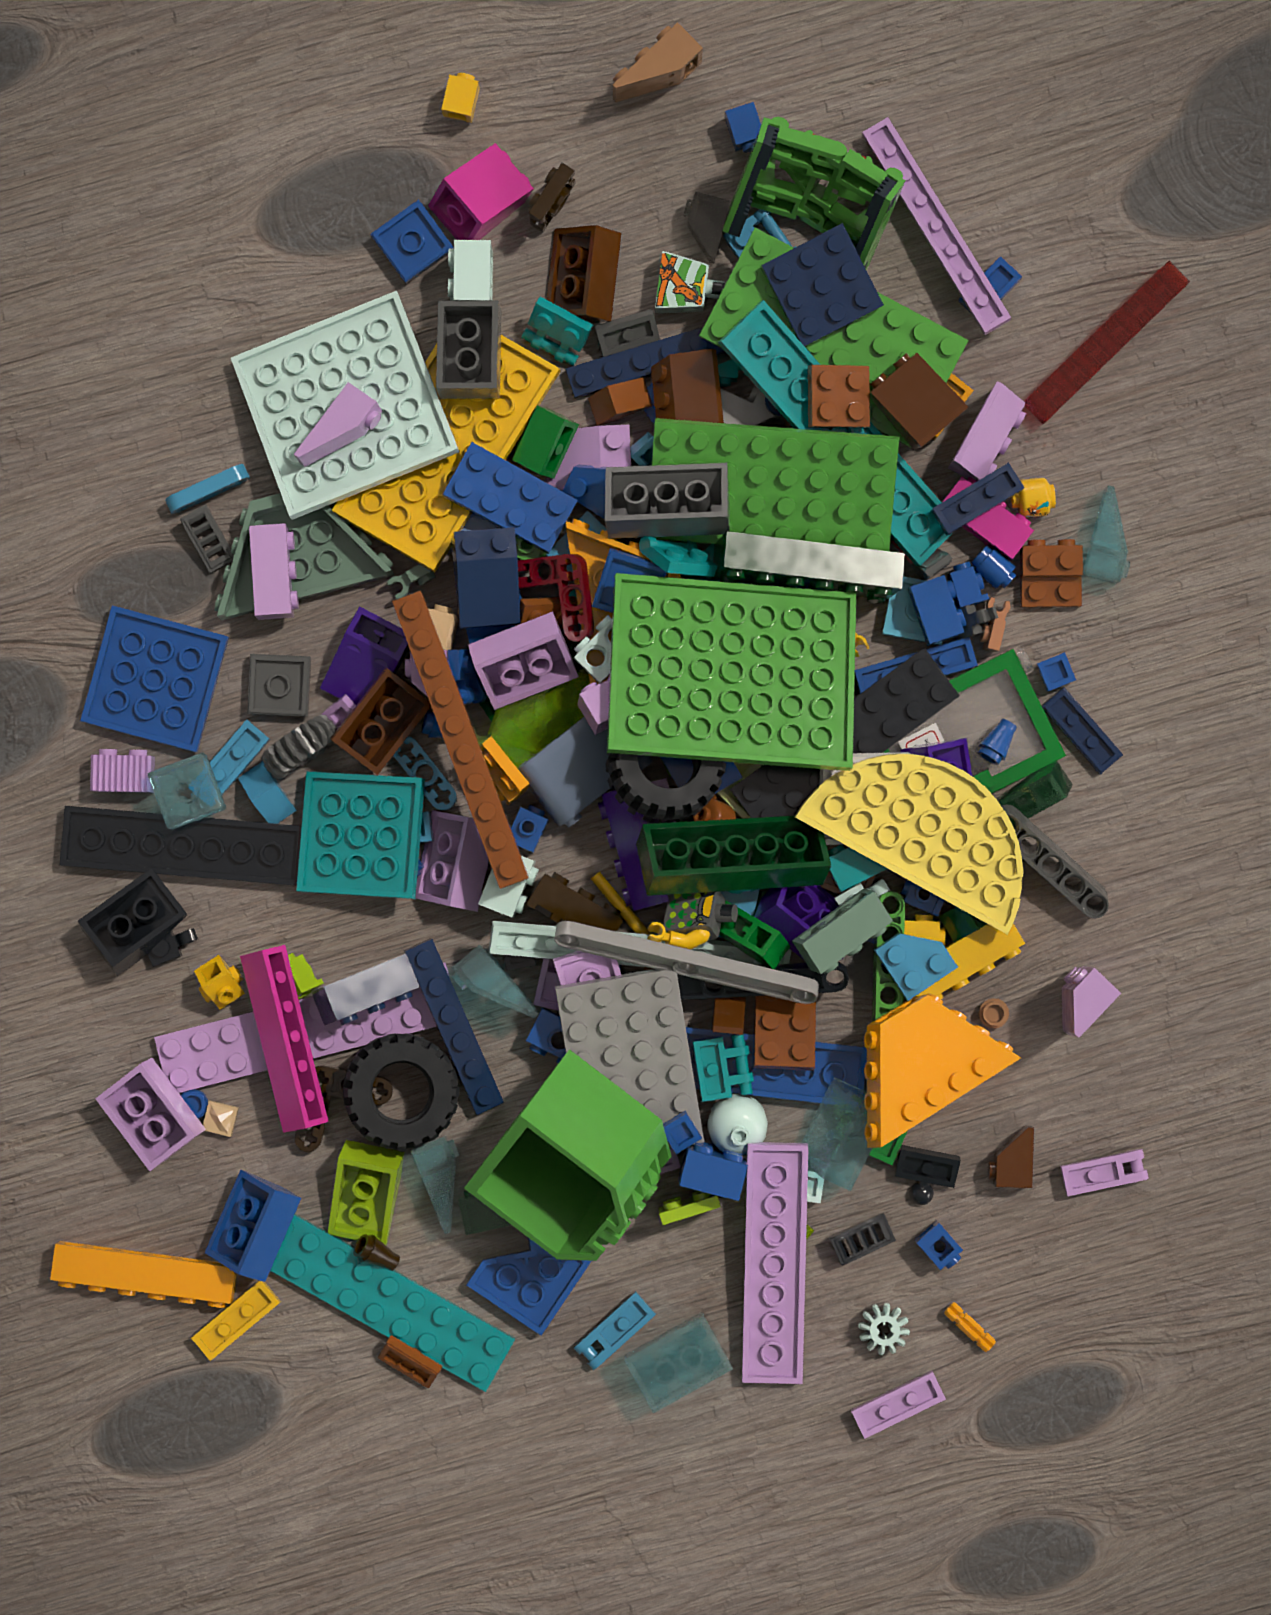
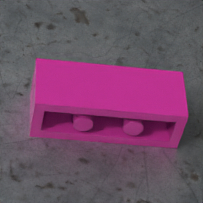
M961 477L944 501L977 481L971 477H968L967 480ZM1002 502L964 525L963 528L991 549L996 548L1011 561L1034 530L1029 527L1031 522L1019 513H1016L1014 516L1005 509L1007 504Z

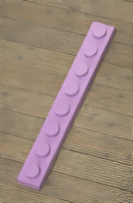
M887 117L863 131L862 136L882 169L886 171L888 168H896L903 173V179L906 181L899 196L984 335L1009 322L1011 316L890 119Z

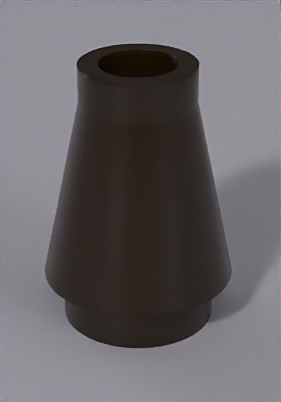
M364 1234L355 1244L353 1253L354 1256L358 1257L359 1262L393 1271L399 1264L400 1256L388 1248L375 1235Z

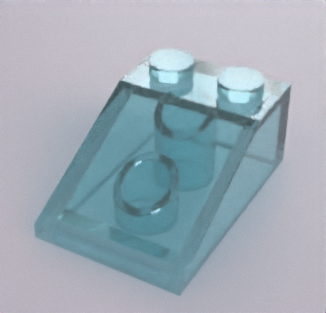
M479 944L452 967L455 972L452 978L462 990L468 987L476 994L532 1018H535L540 1013L483 944Z

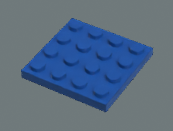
M112 605L80 721L198 753L229 637Z

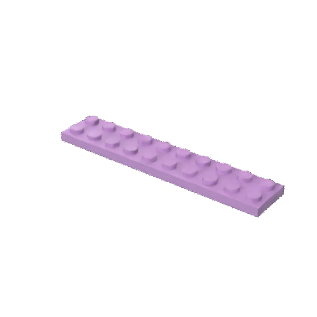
M444 962V963H443V964H444V967H445V969H446V971H447V973H448V976H449L447 964H446V962ZM420 988L412 990L413 997L396 1003L395 998L385 1001L386 1008L371 1014L368 1013L367 1009L357 1012L358 1019L341 1025L338 1020L324 1026L313 996L299 1000L313 1058L367 1045L370 1041L387 1036L388 1034H410L437 1026ZM254 1012L154 1037L162 1071L178 1093L268 1070Z

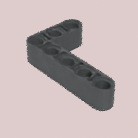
M1002 805L1001 807L1005 810L1008 817L1015 821L1013 827L1019 841L1022 858L1086 916L1095 919L1104 916L1109 907L1106 889L1017 808L1012 805ZM1026 837H1032L1037 842L1033 846L1028 847L1024 846L1021 841ZM1047 857H1055L1059 860L1054 866H1047L1043 863ZM1069 877H1077L1081 880L1074 886L1065 883ZM1093 896L1102 899L1098 905H1090L1087 903V900Z

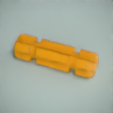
M953 1302L945 1309V1316L952 1322L955 1321V1325L973 1342L976 1341L977 1346L984 1352L989 1351L994 1346L995 1339L989 1333H984V1329L967 1313L964 1314L963 1309L957 1303Z

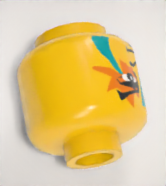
M1045 478L1020 480L1024 489L1011 497L1012 508H1018L1019 514L1025 518L1047 516L1051 508L1056 506L1054 485L1049 484Z

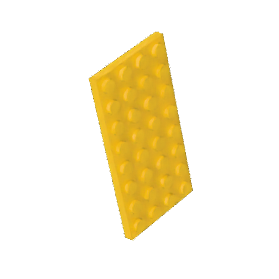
M501 335L500 399H440L439 397L460 452L340 500L335 504L332 512L435 573L451 548L453 533L461 531L472 512L442 496L470 443L473 442L506 460L528 425L536 406L541 404L558 377L560 368ZM437 344L425 361L435 389Z

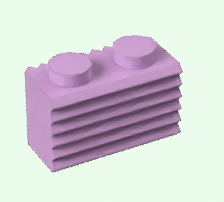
M99 749V755H91L90 791L154 793L155 757L147 756V750H129V755H117L116 749Z

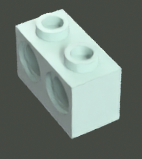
M609 615L596 626L599 632L591 640L585 637L574 649L578 653L574 660L599 684L610 675L611 642L608 639V633L612 630V618ZM591 650H599L603 653L604 662L601 665L592 666L587 662L586 657Z

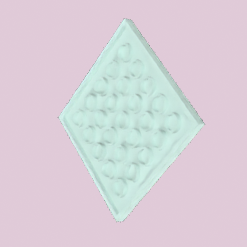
M397 291L231 357L287 512L292 520L460 452ZM348 382L377 401L382 413L380 421L373 429H369L364 436L306 467L299 463L294 453Z

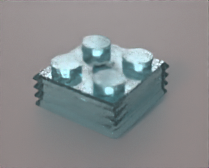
M199 753L148 773L149 781L168 829H176L226 809L208 757L204 753ZM185 783L189 787H194L190 799L186 796H180V792L184 790L183 784Z

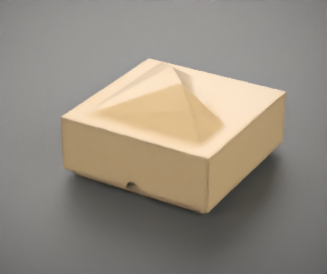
M209 1100L203 1122L205 1131L232 1137L239 1107Z

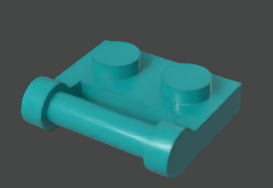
M649 536L642 537L639 542L640 552L666 573L714 577L718 565L708 559L707 553L697 549L696 542L689 540L687 542L663 541Z

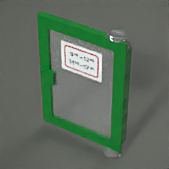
M1022 645L1010 649L950 679L949 682L960 696L883 752L900 753V749L967 738L972 776L985 786L991 794L1066 756L1026 676L1034 672V669ZM1003 718L1015 724L1017 729L1014 732L1005 760H1001L999 765H994L978 755L980 750L979 744Z

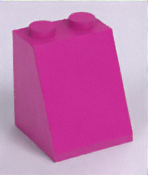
M495 143L443 178L428 207L456 240H481L523 205L534 188L531 186L529 179L520 173L511 162L509 155L502 151Z

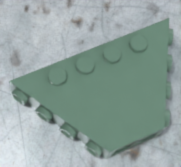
M281 493L250 501L248 509L244 508L242 510L239 525L243 527L240 537L236 536L234 538L231 548V554H234L231 566H226L223 575V583H226L224 593L219 594L216 599L215 611L218 612L217 617L220 620L254 612L249 526L285 523L288 531L294 532L295 549L290 550V561L296 562L297 579H292V591H297L298 600L394 576L393 571L390 569L394 564L384 553L380 552L377 555L370 548L373 543L362 531L356 534L349 527L351 523L332 512L329 506L292 520L289 517Z

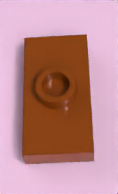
M392 1335L377 1357L426 1388H430L442 1368V1365L425 1356L418 1349L410 1347Z

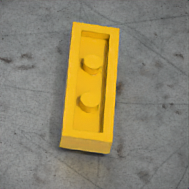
M259 1280L191 1339L211 1361L281 1301L265 1282Z

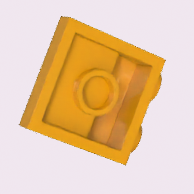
M491 736L482 743L481 750L501 802L505 801L509 806L527 791L529 782Z

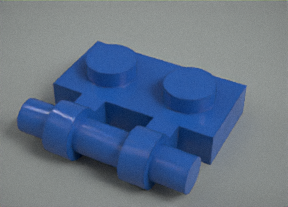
M448 650V662L464 704L484 702L488 695L474 667L470 650Z

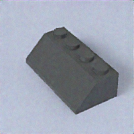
M707 463L606 467L605 524L608 539L644 536L722 535L726 531H730L728 464Z

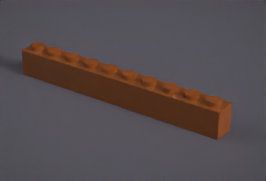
M421 591L394 600L392 603L499 888L503 889L529 879L528 872L424 595Z

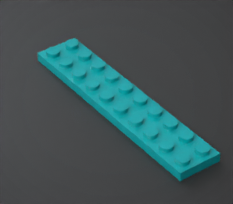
M764 300L752 308L718 342L794 429L882 435L871 422L870 427L867 428L808 427V366L820 364ZM898 453L891 539L915 566H921L950 535L946 536L931 512L932 508L942 502Z
M294 1214L270 1271L387 1337L392 1335L410 1347L418 1349L422 1354L442 1365V1368L484 1392L487 1391L513 1345L515 1337L396 1270L390 1271L359 1262L358 1257L354 1256L353 1253L354 1246Z

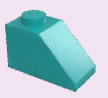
M843 844L828 850L831 862L829 872L839 892L888 869L850 847L845 849Z

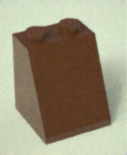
M906 353L893 364L896 369L890 375L886 376L882 373L869 384L873 388L870 391V398L914 450L924 446L964 412L968 406L918 353L913 354L911 357Z

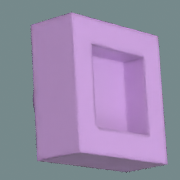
M345 694L326 708L322 715H327L329 720L333 721L338 729L356 705Z

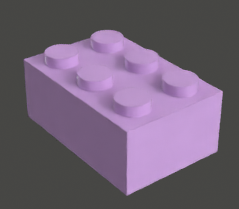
M553 612L468 645L474 667L494 710L579 677L573 657Z
M153 1058L139 1064L95 1098L149 1171L162 1164L206 1130Z

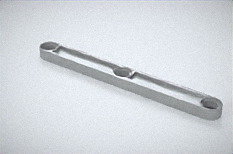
M562 921L556 926L554 941L559 946L658 970L677 972L679 975L797 1003L811 1004L817 1001L819 984L816 980L581 923Z

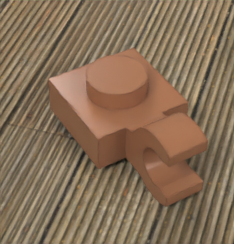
M991 597L987 600L986 609L994 607L995 598ZM1009 601L1003 603L1001 611H996L997 619L989 621L988 625L984 624L982 628L983 633L980 635V641L984 642L982 650L990 652L1000 651L1006 625L1005 618L1010 610Z

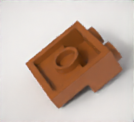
M1074 539L1057 540V545H1046V540H1028L1027 546L1021 547V608L1082 606L1083 545H1076Z

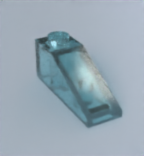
M1108 485L1103 491L1083 567V576L1117 584L1121 581V578L1126 579L1130 561L1126 560L1128 550L1115 488Z
M443 1135L423 1144L424 1146L412 1148L411 1153L444 1234L451 1232L453 1224L457 1171L455 1157L460 1156L455 1141L453 1139L448 1140L447 1136Z

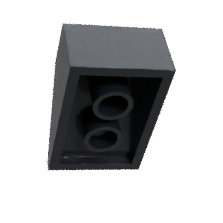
M151 868L79 919L78 923L116 976H119L148 954L187 916V913Z

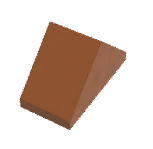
M643 377L608 385L588 398L597 426L610 423L653 406Z

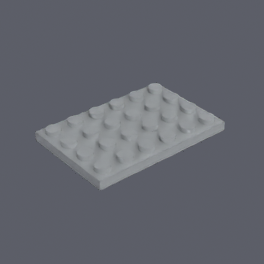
M652 969L555 986L566 1053L570 1049L662 1119L663 1124L686 1110L702 1136V1139L697 1142L704 1143L677 972Z

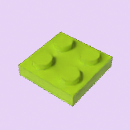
M696 1190L692 1192V1198L681 1201L680 1196L663 1201V1207L659 1208V1215L662 1225H666L720 1208L721 1206L717 1195Z

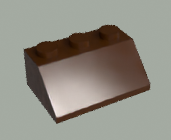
M598 225L555 229L546 300L589 323L611 322L621 233Z
M715 349L669 354L651 366L656 418L724 423L717 352Z
M385 668L330 739L378 776L431 707L430 701L388 668Z

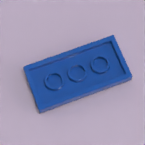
M473 442L470 443L442 495L500 528L514 527L516 537L547 554L551 551L578 501Z

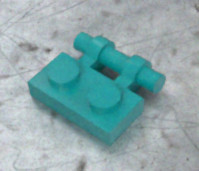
M539 297L527 323L537 329V332L526 328L521 338L531 343L530 347L536 350L541 348L554 355V359L558 362L563 363L565 361L575 366L579 355L571 352L570 348L578 352L582 350L593 324ZM548 335L560 341L561 344L558 345L557 343L547 339L546 336Z
M744 1034L732 1035L733 1047L726 1049L724 1048L723 1037L693 1041L702 1102L732 1097L730 1085L739 1084L741 1095L753 1094L751 1082L754 1081L753 1072H749L747 1055L750 1052L749 1046L745 1045ZM735 1057L738 1074L729 1075L726 1058Z

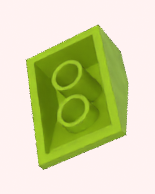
M350 1140L345 1141L338 1157L328 1226L329 1234L357 1241L364 1234L375 1235L387 1245L405 1152Z

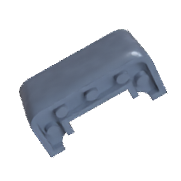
M585 717L517 768L529 782V790L558 827L566 824L569 828L582 818L579 812L610 789L607 781L610 775L606 772L605 766L608 759V729L595 735ZM638 755V764L641 771L653 762L650 756Z

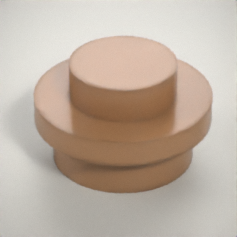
M991 998L981 1004L979 1018L985 1026L999 1028L1007 1022L1009 1009L1002 1000Z

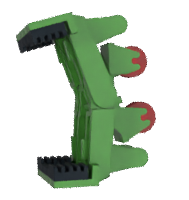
M764 117L729 207L722 231L740 237L750 206L792 219H796L798 215L802 221L821 233L843 223L867 270L906 181L903 179V173L896 168H888L884 171L872 163L871 157L861 156L860 153H856L852 149L847 152V148L843 143L820 135L817 136L811 130L802 132L788 128V121L782 117H774L773 119ZM776 160L781 161L779 168L785 170L795 183L775 178ZM821 179L827 181L825 187L819 184ZM832 189L838 190L837 195L832 192ZM840 196L865 205L867 200L870 204L868 208L857 215L837 202Z

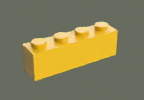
M1014 923L1008 935L986 924L979 930L945 946L958 968L916 996L933 994L943 999L942 992L951 987L954 991L970 983L968 980L969 976L976 972L982 976L995 968L993 962L1002 957L1007 961L1020 954L1021 950L1019 947L1024 945L1025 942Z

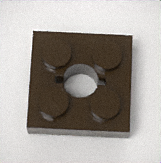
M563 162L558 169L553 167L544 180V183H546L545 189L541 194L536 192L528 204L530 224L542 233L553 217H556L570 196V191L576 184L575 179H573L575 170Z

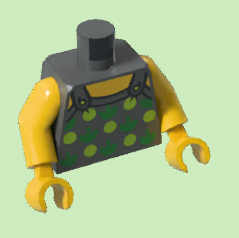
M720 891L669 894L664 923H651L647 930L658 935L650 934L647 939L656 942L665 941V944L692 950L707 942V940L716 939L719 936L722 922H736L738 917L737 906L735 904H725V898Z

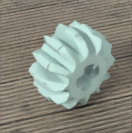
M884 1303L883 1312H880L878 1306L874 1304L872 1305L875 1313L873 1316L866 1311L862 1314L869 1322H860L858 1327L868 1331L862 1333L859 1337L861 1341L871 1339L867 1344L869 1351L873 1350L878 1344L879 1355L884 1354L885 1346H888L890 1352L894 1354L896 1349L893 1343L897 1342L902 1347L906 1344L899 1335L906 1336L910 1334L909 1329L901 1327L908 1323L907 1317L898 1318L901 1313L899 1307H896L889 1314V1303ZM885 1322H888V1327L891 1330L890 1333L885 1335L883 1332V1336L878 1335L880 1331L877 1326L880 1323L885 1325Z

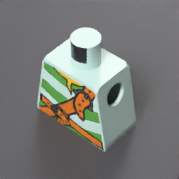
M662 251L655 313L701 312L704 309L705 297L718 299L725 286V281L707 279L709 265Z

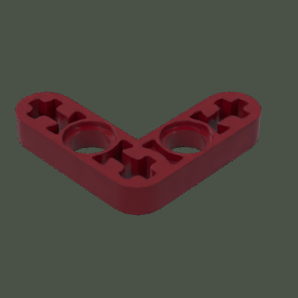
M563 554L518 561V571H529L530 575L518 578L519 589L558 584L565 635L568 639L577 642L582 641L585 637L590 638L594 632V619L585 559L578 554ZM542 563L548 564L551 570L550 576L546 580L541 579L538 575V568ZM571 563L577 565V570L572 572L567 571L566 568ZM579 580L580 584L568 585V581ZM573 589L579 590L582 596L581 603L578 606H573L569 601V594ZM583 610V614L571 615V611ZM578 623L584 624V630H581L580 633L574 631V626L578 625Z

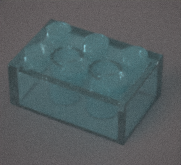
M704 1312L695 1315L624 1355V1361L653 1413L733 1370L732 1363Z

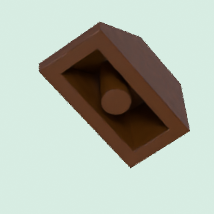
M746 997L714 998L711 1030L713 1032L743 1035Z
M1027 1125L1022 1127L994 1154V1161H989L988 1179L993 1180L995 1187L1032 1188L1034 1127Z

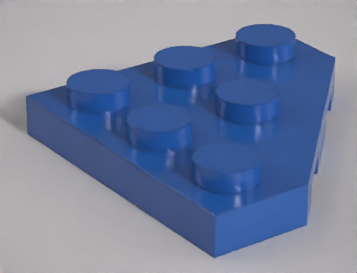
M544 1249L526 1250L483 1259L466 1286L542 1336L591 1261L558 1260Z

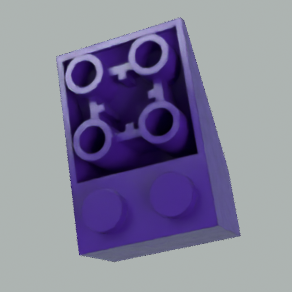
M359 606L344 634L320 689L339 699L346 694L357 705L385 668L396 674L409 650L403 629Z

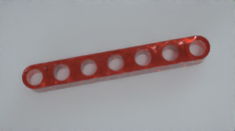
M1169 260L1024 401V406L1042 424H1045L1181 292L1190 281Z

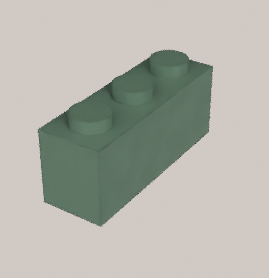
M863 888L792 940L811 971L826 974L833 971L839 965L838 961L846 955L851 956L859 952L863 948L862 944L869 938H876L882 935L887 930L886 926L893 922L875 891Z

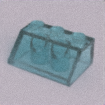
M834 1077L801 1143H808V1167L823 1179L851 1191L872 1148H867V1141L864 1135L867 1124V1110L864 1105V1098L867 1092Z

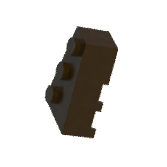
M556 872L552 876L544 874L526 904L556 923L571 921L617 932L623 922V919L619 917L620 910L608 903L601 907L593 902L595 896L581 887L577 892L567 886L569 880Z

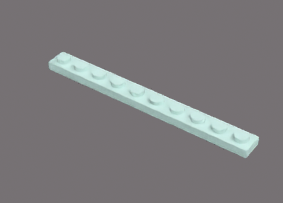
M492 921L489 942L490 954L554 959L577 952V950L556 944L554 941L556 926ZM619 932V933H623V934H627V935H631V936H635V937H640V938H644V939H647L648 936L650 935V934H638V933ZM707 940V942L692 949L753 965H763L728 941ZM788 949V951L781 959L779 964L789 963L791 956L790 949ZM617 960L618 965L641 966Z

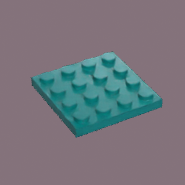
M306 771L296 891L415 899L425 779Z

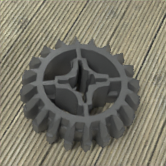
M319 715L308 720L265 750L261 757L265 768L276 779L292 774L335 744L330 738L337 731V727L333 721L329 720L327 715Z

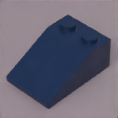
M515 528L454 532L451 538L460 629L520 624Z

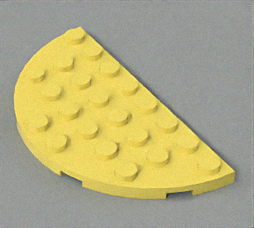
M888 754L867 758L853 763L851 771L839 770L827 778L808 796L795 814V818L1008 935L1021 900L1023 863L1019 841L1007 813L996 798L978 780L963 770L947 762L916 754Z

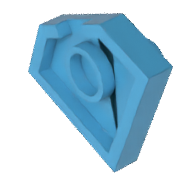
M897 933L874 949V952L907 1001L958 968L940 941Z

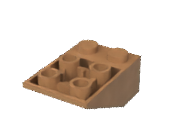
M678 22L672 28L670 26L665 27L656 37L658 42L650 49L646 46L636 55V63L629 69L624 67L613 78L615 82L613 84V100L620 102L681 84L702 63L703 48Z

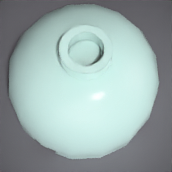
M732 1094V1097L720 1099L711 1108L707 1127L712 1142L722 1152L730 1150L741 1153L742 1156L747 1155L748 1143L763 1142L767 1134L768 1121L764 1108L752 1097L750 1099L741 1096V1094Z

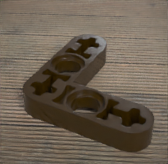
M318 1065L315 1067L317 1075L320 1071H324V1076L329 1078V1082L324 1083L321 1088V1093H327L326 1099L323 1097L328 1116L331 1096L343 1098L342 1081L346 1076L347 1070ZM379 1076L375 1078L373 1087H377L378 1083L381 1082L384 1084L383 1088L388 1090V1094L382 1095L381 1099H376V1093L372 1092L376 1105L387 1103L393 1095L391 1082ZM322 1123L320 1128L317 1126L313 1127L312 1136L317 1137V1141L312 1142L310 1146H305V1140L300 1139L301 1134H306L308 1128L296 1130V1146L304 1152L316 1150L322 1143L326 1123Z

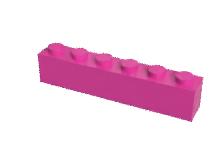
M282 945L240 956L283 1133L329 1122L286 946Z

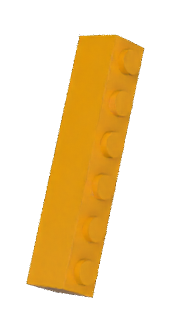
M59 1241L55 1244L50 1280L58 1281V1286L66 1288H76V1284L88 1285V1290L106 1292V1288L118 1289V1294L135 1296L137 1291L148 1293L147 1297L151 1299L165 1300L167 1295L178 1297L177 1301L181 1303L195 1304L197 1299L208 1301L207 1305L211 1307L225 1308L226 1303L231 1304L234 1301L237 1273L216 1261Z

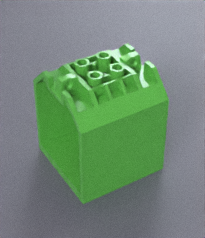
M569 1049L519 1113L464 1189L556 1259L596 1261L606 1249L602 1245H607L608 1243L615 1245L631 1224V1221L628 1219H636L646 1206L642 1200L644 1199L647 1202L658 1188L656 1184L660 1179L661 1168L671 1158V1152L662 1119Z

